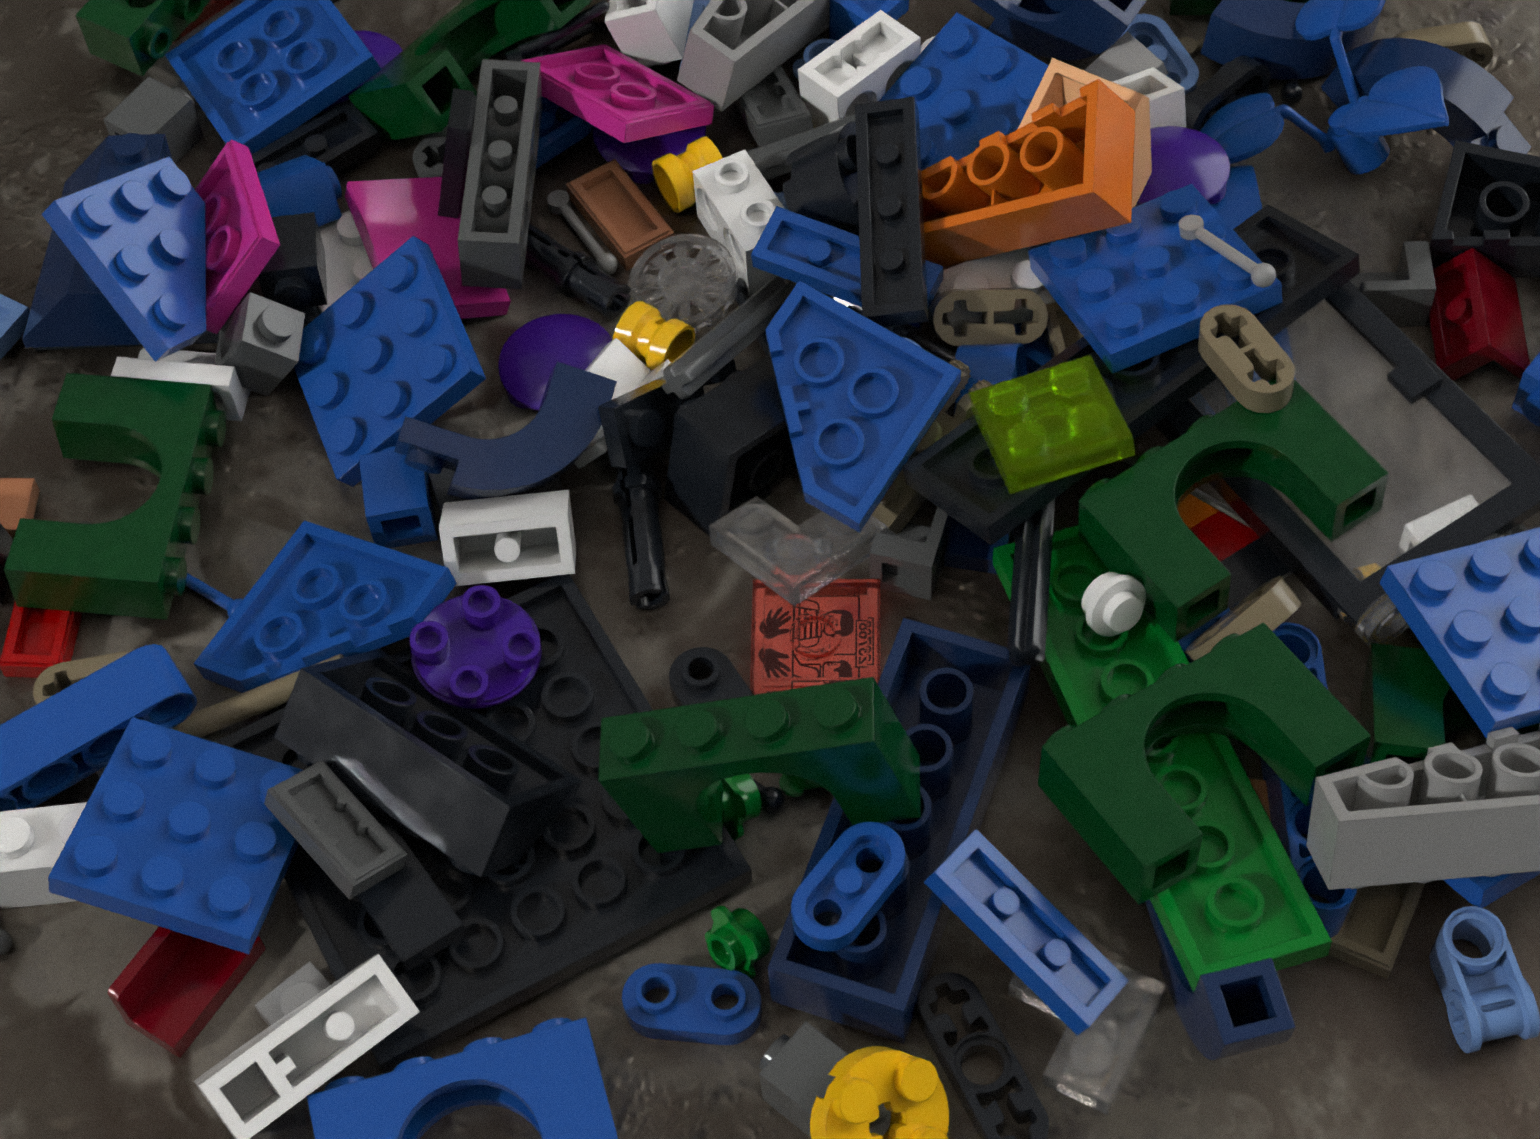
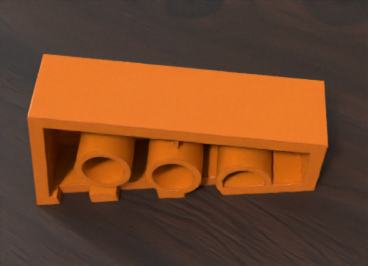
M1097 79L1079 88L1081 97L1059 108L1054 103H1051L1031 113L1033 122L1005 136L1002 132L997 131L979 140L980 146L973 153L959 160L949 156L922 170L926 260L945 267L1131 223L1136 111L1100 79Z

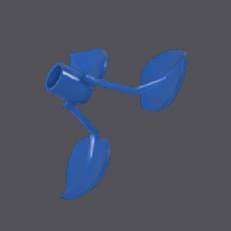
M1309 0L1297 15L1295 22L1296 30L1305 40L1313 41L1330 35V43L1350 102L1339 107L1330 115L1327 133L1325 134L1290 106L1282 104L1275 107L1274 100L1268 93L1249 95L1227 104L1205 123L1200 132L1217 141L1225 150L1230 164L1255 156L1271 146L1281 134L1284 127L1283 119H1286L1316 140L1324 153H1329L1336 149L1348 172L1364 174L1379 167L1389 156L1390 148L1384 136L1449 126V116L1444 103L1442 82L1436 71L1427 66L1408 67L1390 73L1372 86L1369 96H1359L1342 43L1343 31L1357 30L1370 24L1381 12L1386 0Z

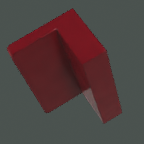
M1474 247L1434 268L1436 292L1429 319L1437 366L1454 381L1494 360L1516 377L1522 378L1523 372L1530 364L1516 281L1513 276Z
M158 927L112 983L107 991V995L127 1025L178 1058H181L266 948L258 936L250 954H246Z

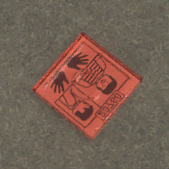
M880 579L753 580L750 690L753 695L874 677L878 684L881 677Z

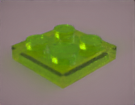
M1091 355L969 392L974 417L1010 494L1135 455L1133 436Z

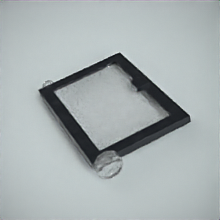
M1348 281L1273 338L1291 358L1295 366V380L1389 472L1382 509L1331 542L1286 495L1264 481L1247 477H1226L1208 483L1336 620L1341 617L1370 648L1371 643H1390L1409 627L1379 583L1387 566L1499 538L1540 511V465L1356 286ZM1254 371L1253 382L1261 380L1259 375ZM1217 378L1156 423L1155 426L1172 442L1185 434L1189 427L1200 417L1207 414L1215 415L1237 400L1221 380Z

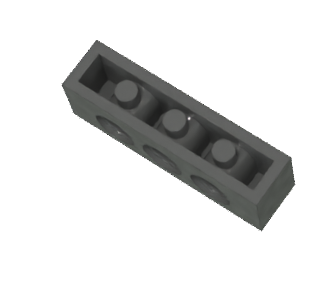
M482 59L458 234L462 286L522 289L543 112L540 62Z

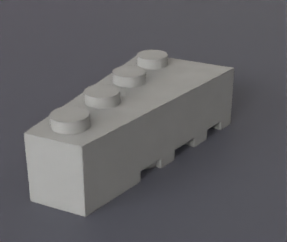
M711 0L689 31L677 81L695 94L710 101L716 109L722 112L829 28L830 0Z
M1540 725L1539 730L1519 735L1512 726L1488 732L1486 744L1461 751L1452 742L1428 748L1425 760L1411 764L1393 757L1316 777L1306 846L1328 890L1359 889L1367 886L1411 882L1427 883L1434 880L1478 876L1494 877L1501 874L1540 871Z

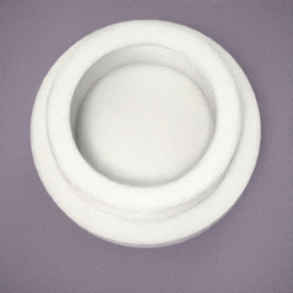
M1107 572L1100 575L1090 583L1082 597V610L1086 614L1087 624L1098 635L1104 637L1115 636L1131 629L1139 621L1143 613L1146 591L1144 586L1131 575H1121L1117 572Z

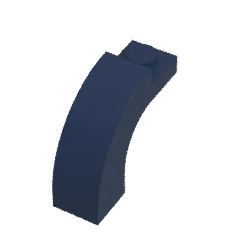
M1147 0L970 1L995 18L988 28L989 31L1023 51L1050 59L1078 60L1096 56L1113 46Z
M1222 0L1211 14L1200 53L1222 65L1239 56H1249L1268 67L1271 79L1290 80L1293 78L1308 79L1332 73L1337 66L1330 43V35L1312 41L1305 40L1298 34L1295 22L1299 11L1305 3L1284 0ZM1382 10L1367 26L1357 30L1343 31L1342 43L1345 53L1372 41Z
M1409 38L1375 40L1349 50L1346 53L1360 97L1369 96L1372 86L1378 80L1395 71L1415 66H1427L1435 70L1443 85L1444 103L1449 116V126L1431 129L1443 136L1453 147L1455 140L1523 154H1527L1531 149L1530 144L1504 113L1514 99L1512 94L1493 75L1467 57L1434 43ZM1337 65L1321 88L1339 108L1350 102Z
M557 361L549 376L536 417L516 433L496 439H478L405 416L394 452L406 455L404 463L423 472L441 474L442 468L454 471L447 495L474 500L527 494L558 478L579 459L602 425L598 406L612 400L617 381Z
M1150 899L1145 901L1162 953L1159 966L1169 994L1189 1037L1204 1057L1209 1060H1217L1282 1044L1290 1039L1296 1026L1272 958L1203 974L1200 976L1196 989L1193 992Z

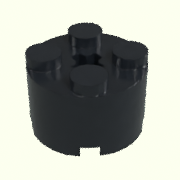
M852 121L795 149L788 155L784 167L792 164L791 179L783 183V191L789 211L859 236L855 121Z

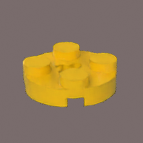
M885 1046L861 1048L838 1061L828 1074L835 1078L827 1087L824 1098L816 1096L811 1110V1139H948L949 1106L946 1092L938 1077L936 1067L928 1060ZM884 1104L886 1110L891 1112L890 1126L883 1136L870 1133V1122L879 1118L878 1106Z

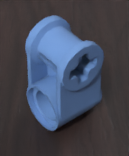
M1477 906L1462 907L1453 911L1445 920L1436 937L1429 959L1431 969L1434 972L1447 1007L1448 1019L1453 1035L1461 1050L1466 1054L1481 1050L1483 1042L1517 1034L1524 1040L1539 1036L1540 1016L1538 1006L1529 984L1522 976L1506 935V929L1500 919L1489 910ZM1464 939L1472 942L1479 948L1483 957L1470 958L1464 956L1456 949L1453 940Z

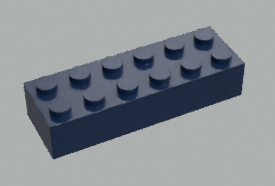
M903 618L878 682V686L917 750L920 761L921 817L881 823L893 829L900 836L904 844L905 873L903 879L858 937L850 945L840 950L819 951L804 944L794 931L790 909L768 966L772 1002L904 1044L918 1006L919 992L927 980L951 909L924 881L975 829L980 830L1028 695L1030 665L1025 664L1021 667L1013 665L1009 661L1007 647ZM833 798L801 883L846 829L853 826L835 798ZM872 859L864 860L858 865V868L866 873L876 872L882 867L878 861ZM831 911L822 912L815 918L819 924L825 926L833 925L840 919L839 915Z

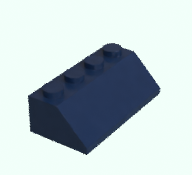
M128 133L107 136L65 181L61 198L170 156L172 159L166 135ZM52 229L22 338L25 348L142 345Z

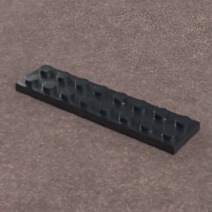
M1268 204L1233 229L1262 262L1271 264L1274 267L1276 278L1282 283L1283 303L1254 314L1272 337L1360 273L1358 253ZM1221 332L1217 334L1216 338L1225 335ZM1239 335L1231 338L1238 346ZM1083 336L904 464L903 471L906 484L988 544L993 545L1218 377L1202 359L1198 351L1199 338L1121 371L1112 373Z

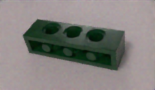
M89 0L75 16L90 54L143 77L153 64L167 53L170 45L186 27L200 16L203 8L211 0Z

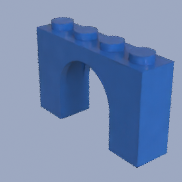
M586 1017L574 1021L569 1018L550 1019L535 1026L531 1033L506 1040L499 1037L482 1038L468 1044L463 1049V1052L439 1059L427 1056L411 1058L399 1063L392 1072L368 1079L361 1076L343 1077L329 1083L324 1091L307 1096L315 1139H421L424 1133L439 1119L456 1110L477 1105L498 1106L519 1114L533 1125L542 1139H618Z

